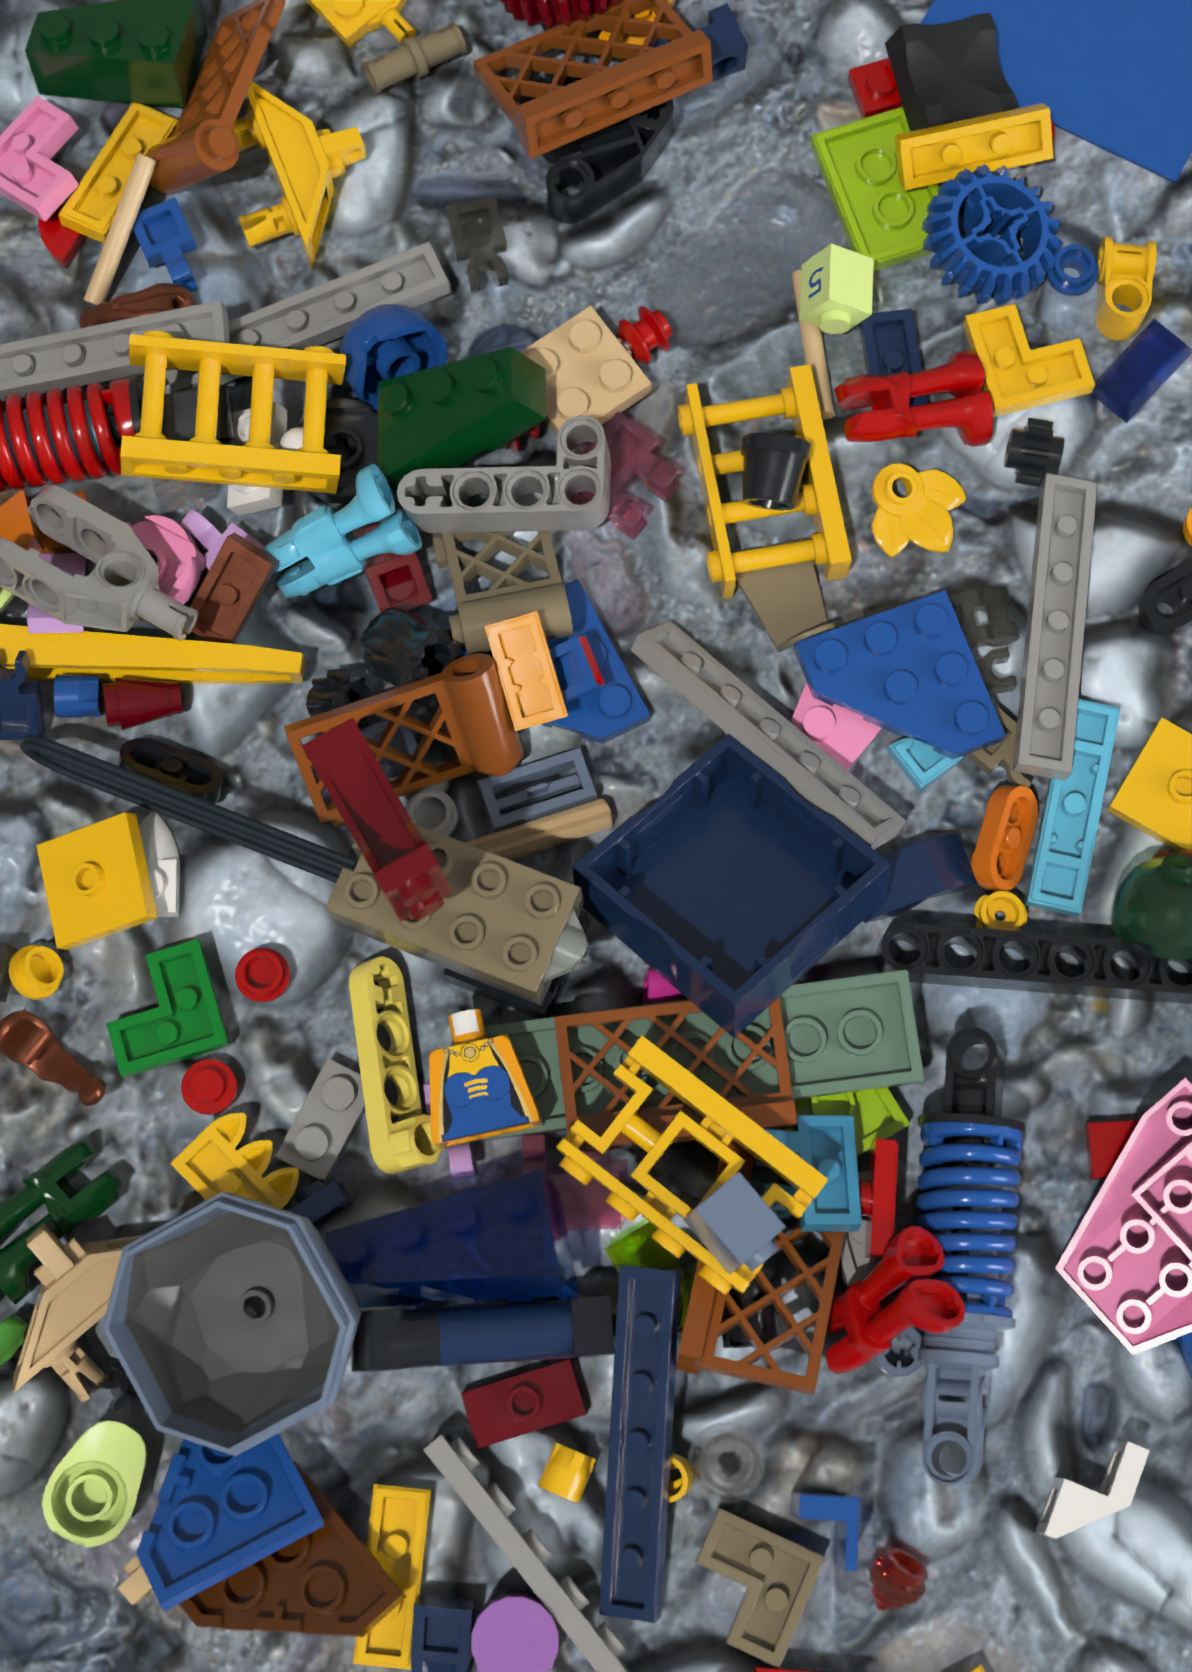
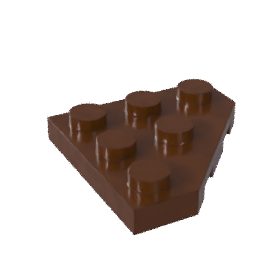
M294 1461L305 1486L322 1516L324 1526L179 1604L197 1627L205 1629L363 1638L407 1596L303 1467Z

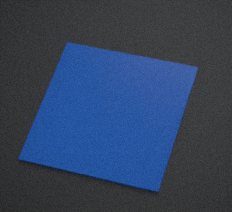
M933 0L920 24L948 23L976 14L991 12L995 26V41L999 64L1007 84L1014 92L1018 108L1044 103L1050 108V118L1055 127L1176 183L1192 152V0Z

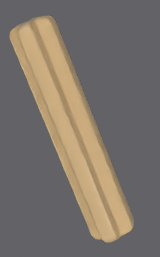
M600 798L465 843L508 860H513L609 829L613 825V817L606 800Z

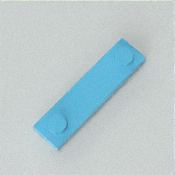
M1078 699L1072 773L1066 781L1049 778L1025 906L1078 917L1082 912L1121 708Z

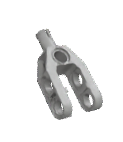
M57 485L45 486L31 500L27 512H29L33 524L45 535L96 563V567L89 575L81 576L76 573L74 576H71L41 559L40 552L30 548L27 551L17 544L0 537V587L65 624L127 632L136 621L145 619L173 635L179 641L184 640L186 633L190 634L195 626L198 617L197 610L192 607L189 608L159 591V567L130 525Z

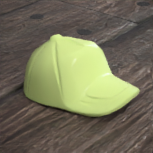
M105 1420L95 1423L79 1437L51 1474L42 1497L44 1517L52 1532L84 1547H95L105 1544L121 1533L134 1510L147 1460L146 1444L142 1436L135 1429L119 1421Z

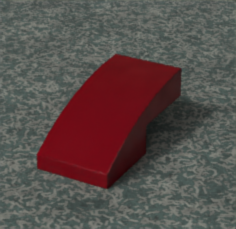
M381 520L351 531L350 534L358 538L376 528ZM415 552L404 556L385 553L366 559V569L364 572L380 612L389 607L401 608L407 611L433 601Z

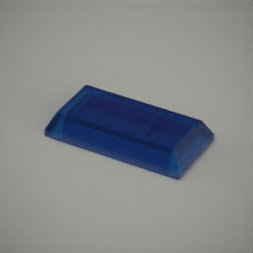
M1153 319L1095 381V387L1090 394L1125 423H1128L1192 354V349L1156 319Z

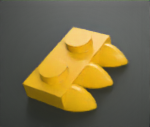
M233 1113L218 1118L170 1163L205 1200L225 1191L285 1211L291 1205L289 1201L294 1196L299 1181V1169L297 1167L281 1168L265 1177L263 1176L272 1157L273 1142L271 1140L254 1141L244 1145L239 1150L236 1148L245 1132L247 1119L245 1113Z

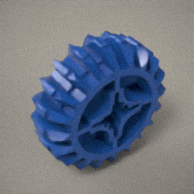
M986 164L977 167L973 173L966 168L964 171L959 172L953 180L945 181L939 188L938 195L934 196L929 202L926 211L928 216L924 219L921 228L922 231L928 234L923 241L922 250L936 253L930 260L929 269L942 268L945 274L942 277L941 285L949 284L952 281L956 282L959 285L958 298L966 296L971 290L975 294L977 305L985 303L990 297H992L997 306L1006 303L1010 297L1016 301L1023 298L1030 290L1036 289L1045 280L1044 276L1054 267L1056 261L1054 254L1059 249L1062 240L1053 234L1059 229L1060 220L1047 217L1048 213L1052 210L1054 201L1040 202L1037 196L1040 193L1041 185L1031 187V189L1023 185L1024 172L1017 174L1011 179L1008 178L1005 165L998 167L993 173L990 172ZM959 209L965 217L962 222L966 230L964 239L961 238L958 228ZM1018 231L1023 240V259L1018 254L1021 248L1016 238Z

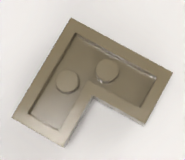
M718 1508L695 1562L747 1586L725 1642L780 1668L826 1557Z

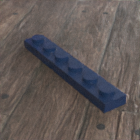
M624 1263L619 1265L599 1614L655 1623L661 1618L682 1269Z

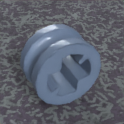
M912 1327L896 1336L897 1341L903 1340L905 1336L913 1345L907 1352L912 1360L907 1366L901 1368V1361H896L894 1366H892L885 1358L890 1349L873 1358L877 1367L885 1374L893 1377L908 1376L916 1372L923 1364L918 1361V1349H923L925 1343L921 1335Z

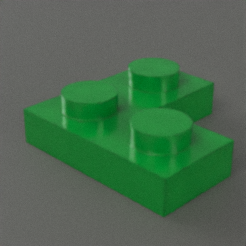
M199 939L146 954L145 957L159 1007L106 1023L119 1073L124 1079L231 1046L202 943Z

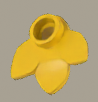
M901 463L890 464L882 468L875 475L871 486L872 498L877 506L871 527L874 539L883 552L889 557H894L907 545L908 541L935 553L949 551L954 530L948 511L958 507L966 500L965 492L959 483L948 474L936 469L917 473L910 466ZM894 480L900 481L905 485L906 495L904 498L894 494L892 490Z

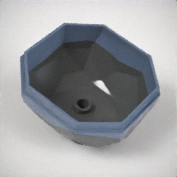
M223 1191L123 1247L103 1323V1331L156 1430L237 1456L337 1401L361 1311L353 1292L322 1236L309 1218ZM253 1296H258L264 1301L266 1307L264 1314L257 1313L252 1308L251 1299Z

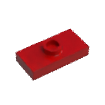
M875 1139L870 1145L869 1181H859L861 1215H867L865 1258L882 1259L886 1247L894 1238L898 1143H896V1140Z

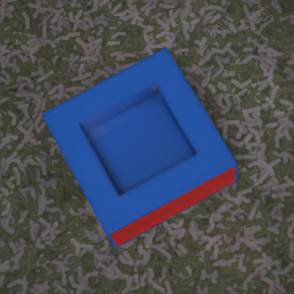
M586 635L576 636L549 649L565 704L606 686Z

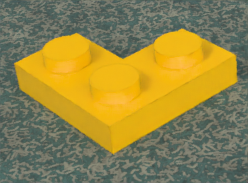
M1016 304L965 316L963 327L971 351L977 354L984 367L985 381L982 387L984 391L988 390L991 395L993 417L1092 393L1095 382L1080 338L1030 350Z

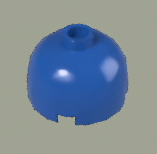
M381 304L364 312L353 321L346 331L340 347V354H346L344 377L347 383L362 402H367L372 409L377 411L378 382L444 365L448 358L446 341L429 319L419 311L400 304Z

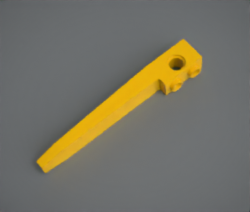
M0 624V664L5 668L15 669V660L18 652L26 651L30 658V667L25 680H55L56 675L99 676L100 681L115 682V678L168 681V683L250 685L304 683L306 661L303 653L242 644L195 640L179 641L172 638L90 631L81 633L32 634L28 633V626Z

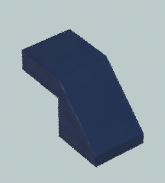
M958 833L925 839L884 855L883 857L891 863L887 899L871 912L863 922L868 923L901 915L929 898L964 891L976 884L977 881L972 871L971 863Z

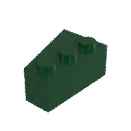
M116 0L38 12L25 48V53L40 95L185 108L207 39L208 30L200 0Z
M508 347L378 382V468L386 477L391 489L397 491L398 484L402 478L413 470L466 468L464 462L483 450L488 449L493 452L545 420L546 369L513 347Z

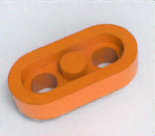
M1002 785L995 789L986 805L977 845L971 858V867L975 879L984 889L1009 891L1019 883L1022 877L1038 820L1037 799L1032 790L1026 786Z

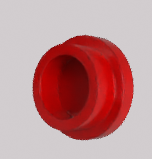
M256 948L247 952L239 960L235 970V981L240 992L249 1000L258 1003H268L281 997L287 990L291 978L290 967L285 958L279 952L270 948Z
M205 1059L193 1064L185 1072L181 1082V1093L185 1103L192 1110L203 1115H216L225 1111L235 1100L238 1088L237 1079L233 1071L225 1063L214 1059Z

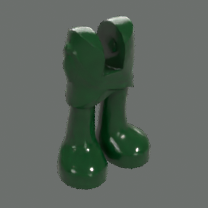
M87 1138L64 1149L37 1172H32L30 1176L22 1180L25 1184L24 1187L0 1203V1240L44 1203L48 1214L9 1245L0 1249V1289L15 1305L29 1293L28 1271L38 1259L27 1246L28 1241L26 1238L43 1224L58 1239H61L63 1236L67 1237L86 1219H93L103 1214L113 1201L119 1197V1190L124 1181L113 1169L100 1174L78 1193L68 1182L90 1165L98 1155V1151Z

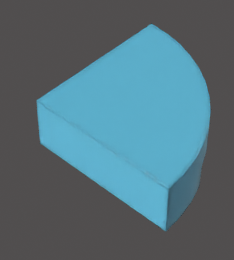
M911 737L900 739L887 748L889 755L919 792L961 763L964 756L955 759L948 758L933 751L934 747Z

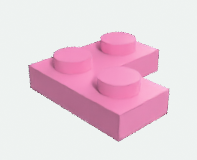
M36 96L0 135V194L45 222L79 186L70 171L50 160L79 129L71 115Z

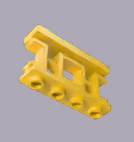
M641 1036L629 1051L627 1058L614 1072V1077L635 1092V1094L601 1137L577 1120L565 1138H562L556 1146L557 1150L565 1156L559 1166L585 1186L594 1178L607 1188L611 1193L605 1202L629 1221L633 1222L638 1214H640L653 1224L657 1230L651 1238L679 1259L686 1250L704 1265L697 1274L722 1294L726 1295L731 1287L739 1293H743L764 1264H761L753 1272L743 1264L736 1272L734 1271L729 1275L707 1249L673 1224L671 1220L676 1213L684 1219L693 1209L648 1175L681 1130H684L728 1165L696 1206L698 1207L732 1178L745 1163L743 1158L727 1147L733 1140L797 1190L793 1196H790L773 1183L762 1197L769 1207L776 1202L797 1219L801 1217L829 1179L644 1036ZM640 1070L644 1071L701 1115L704 1119L700 1125L680 1111L665 1132L661 1134L636 1115L653 1092L650 1086L636 1076ZM622 1132L644 1149L648 1154L631 1174V1178L648 1191L644 1198L641 1199L581 1152L579 1148L583 1143L586 1142L604 1156Z

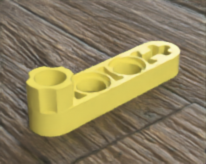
M384 956L376 957L357 964L351 970L349 991L372 1157L378 1168L388 1174H396L438 1162L439 1153L445 1148L439 1149L433 1145L431 1116L422 1114L405 985L401 970L390 958ZM383 1008L384 1012L377 1013V1009ZM379 1024L384 1026L389 1033L391 1039L389 1051H386L378 1041L377 1028ZM387 1078L394 1083L398 1092V1101L395 1106L389 1102L385 1095L384 1084ZM398 1116V1122L392 1123L391 1118Z

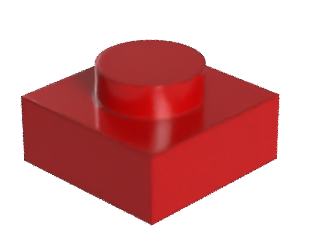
M889 58L849 69L847 81L862 119L903 107Z

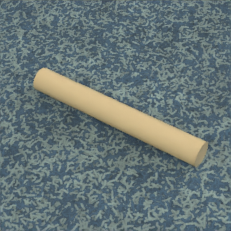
M137 153L83 300L95 305L106 301L155 169L156 160Z
M801 269L792 273L798 319L800 311ZM799 320L805 364L811 365L822 420H827L834 417L835 413L822 332L820 327Z

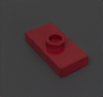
M570 1359L461 1393L477 1449L586 1415Z

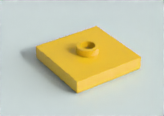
M1161 718L1106 811L1177 852L1180 850L1192 852V734Z
M124 812L36 845L57 949L70 950L158 918L136 814Z

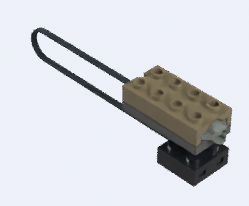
M27 735L23 739L24 742L20 745L22 752L29 758L56 773L336 883L325 907L326 912L335 924L445 967L443 975L448 983L536 1018L551 1017L568 974L582 969L588 962L590 952L585 933L590 921L588 914L581 911L584 899L580 887L414 823L437 860L452 893L443 898L444 905L433 914L420 920H413L410 916L400 921L376 881L356 842H354L352 847L359 860L50 739L36 735Z

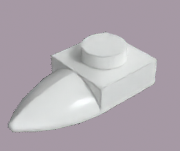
M151 811L141 822L139 829L158 917H179L180 861L178 848L166 822L157 812Z

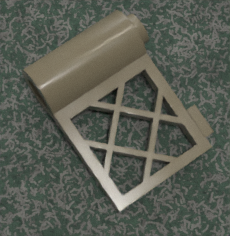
M538 531L537 536L527 547L509 540L514 532L442 533V537L432 539L438 569L449 567L459 614L448 616L453 642L460 644L461 647L465 646L467 655L492 652L484 628L485 625L536 610L539 612L547 641L573 636L569 604L565 587L561 580L550 531ZM475 539L486 543L475 557L463 553L455 547V543ZM498 550L516 557L515 561L505 572L487 564ZM528 564L548 572L549 576L548 579L525 582L517 577ZM477 574L495 582L488 591L467 595L465 593V587Z

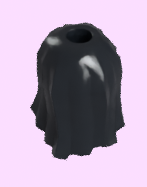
M396 607L385 609L371 620L360 638L362 660L365 662L367 671L371 676L380 677L396 687L442 673L449 663L458 659L459 655L462 654L461 645L452 642L451 629L444 630L436 626L435 620L431 618L425 621L416 614L408 613ZM436 693L414 700L421 706L427 704L430 709H436L440 706Z

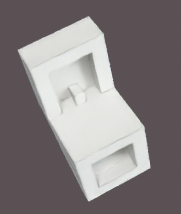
M1116 1441L1099 1492L1065 1478H1054L1035 1532L1045 1537L1057 1539L1129 1507L1150 1450L1129 1441Z

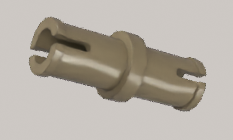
M452 22L446 27L417 40L412 36L401 41V47L370 61L367 60L362 63L371 89L378 93L382 89L413 75L417 79L426 76L429 68L457 55L465 54L467 48L459 27Z

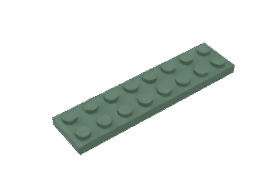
M908 970L795 984L779 997L793 1100L919 1084L925 1081ZM684 999V1000H676V1001H669V1002L646 1004V1005H639V1006H632V1007L649 1006V1005H657V1004H666V1003H674V1002H683V1001H690V1000H689V999ZM768 1008L741 1031L743 1035L756 1045L771 1028ZM703 1013L688 1014L675 1032L699 1051H702L720 1026ZM678 1016L658 1019L670 1027ZM554 1017L484 1026L487 1039L508 1035L512 1040L542 1115L544 1126L477 1141L482 1142L567 1130ZM647 1019L632 1021L619 1039L633 1048L640 1037L644 1036L655 1045L664 1032ZM622 1022L602 1025L614 1033ZM592 1026L567 1029L570 1051L588 1065L608 1041L606 1037ZM725 1032L708 1053L707 1057L733 1076L752 1051ZM671 1038L661 1049L686 1070L696 1059V1057ZM771 1038L763 1050L775 1059ZM614 1044L594 1070L620 1090L624 1084L614 1077V1072L628 1055ZM757 1056L738 1081L756 1095L779 1093L777 1071ZM571 1061L574 1083L583 1070ZM702 1062L693 1072L695 1077L717 1094L727 1084L724 1079ZM643 1071L639 1079L650 1086L653 1092L641 1107L643 1109L658 1107L670 1091ZM589 1076L575 1093L577 1116L601 1114L615 1095ZM733 1087L724 1099L745 1096ZM631 1089L626 1093L630 1098L635 1094ZM675 1096L668 1106L685 1103ZM620 1101L612 1112L622 1111L626 1104Z

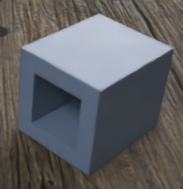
M737 1172L683 1219L729 1275L743 1264L753 1272L779 1249L772 1239L786 1227L740 1172Z

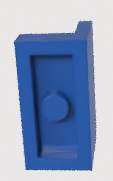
M791 1491L790 1515L799 1519L836 1521L835 1566L844 1571H857L860 1498L843 1494Z

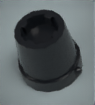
M750 433L744 435L741 455L743 456V503L768 510L795 509L804 467L809 462L811 444L806 440L783 434Z

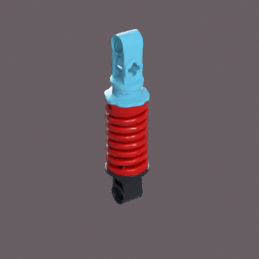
M137 373L131 374L129 378L112 380L109 384V389L106 390L98 382L91 383L86 391L87 400L82 387L79 385H72L67 389V403L63 391L59 388H51L47 391L46 402L40 391H30L26 396V405L20 394H10L6 398V412L0 398V492L8 490L9 487L14 490H21L26 488L28 484L34 487H42L48 481L56 485L63 484L68 478L79 482L85 480L88 475L95 479H101L107 476L109 469L115 475L122 476V436L134 437L136 433L140 432L144 384L142 376ZM220 385L216 439L221 443L235 439L226 385ZM198 387L185 389L177 393L165 394L162 435L167 440L189 441V439L194 437Z

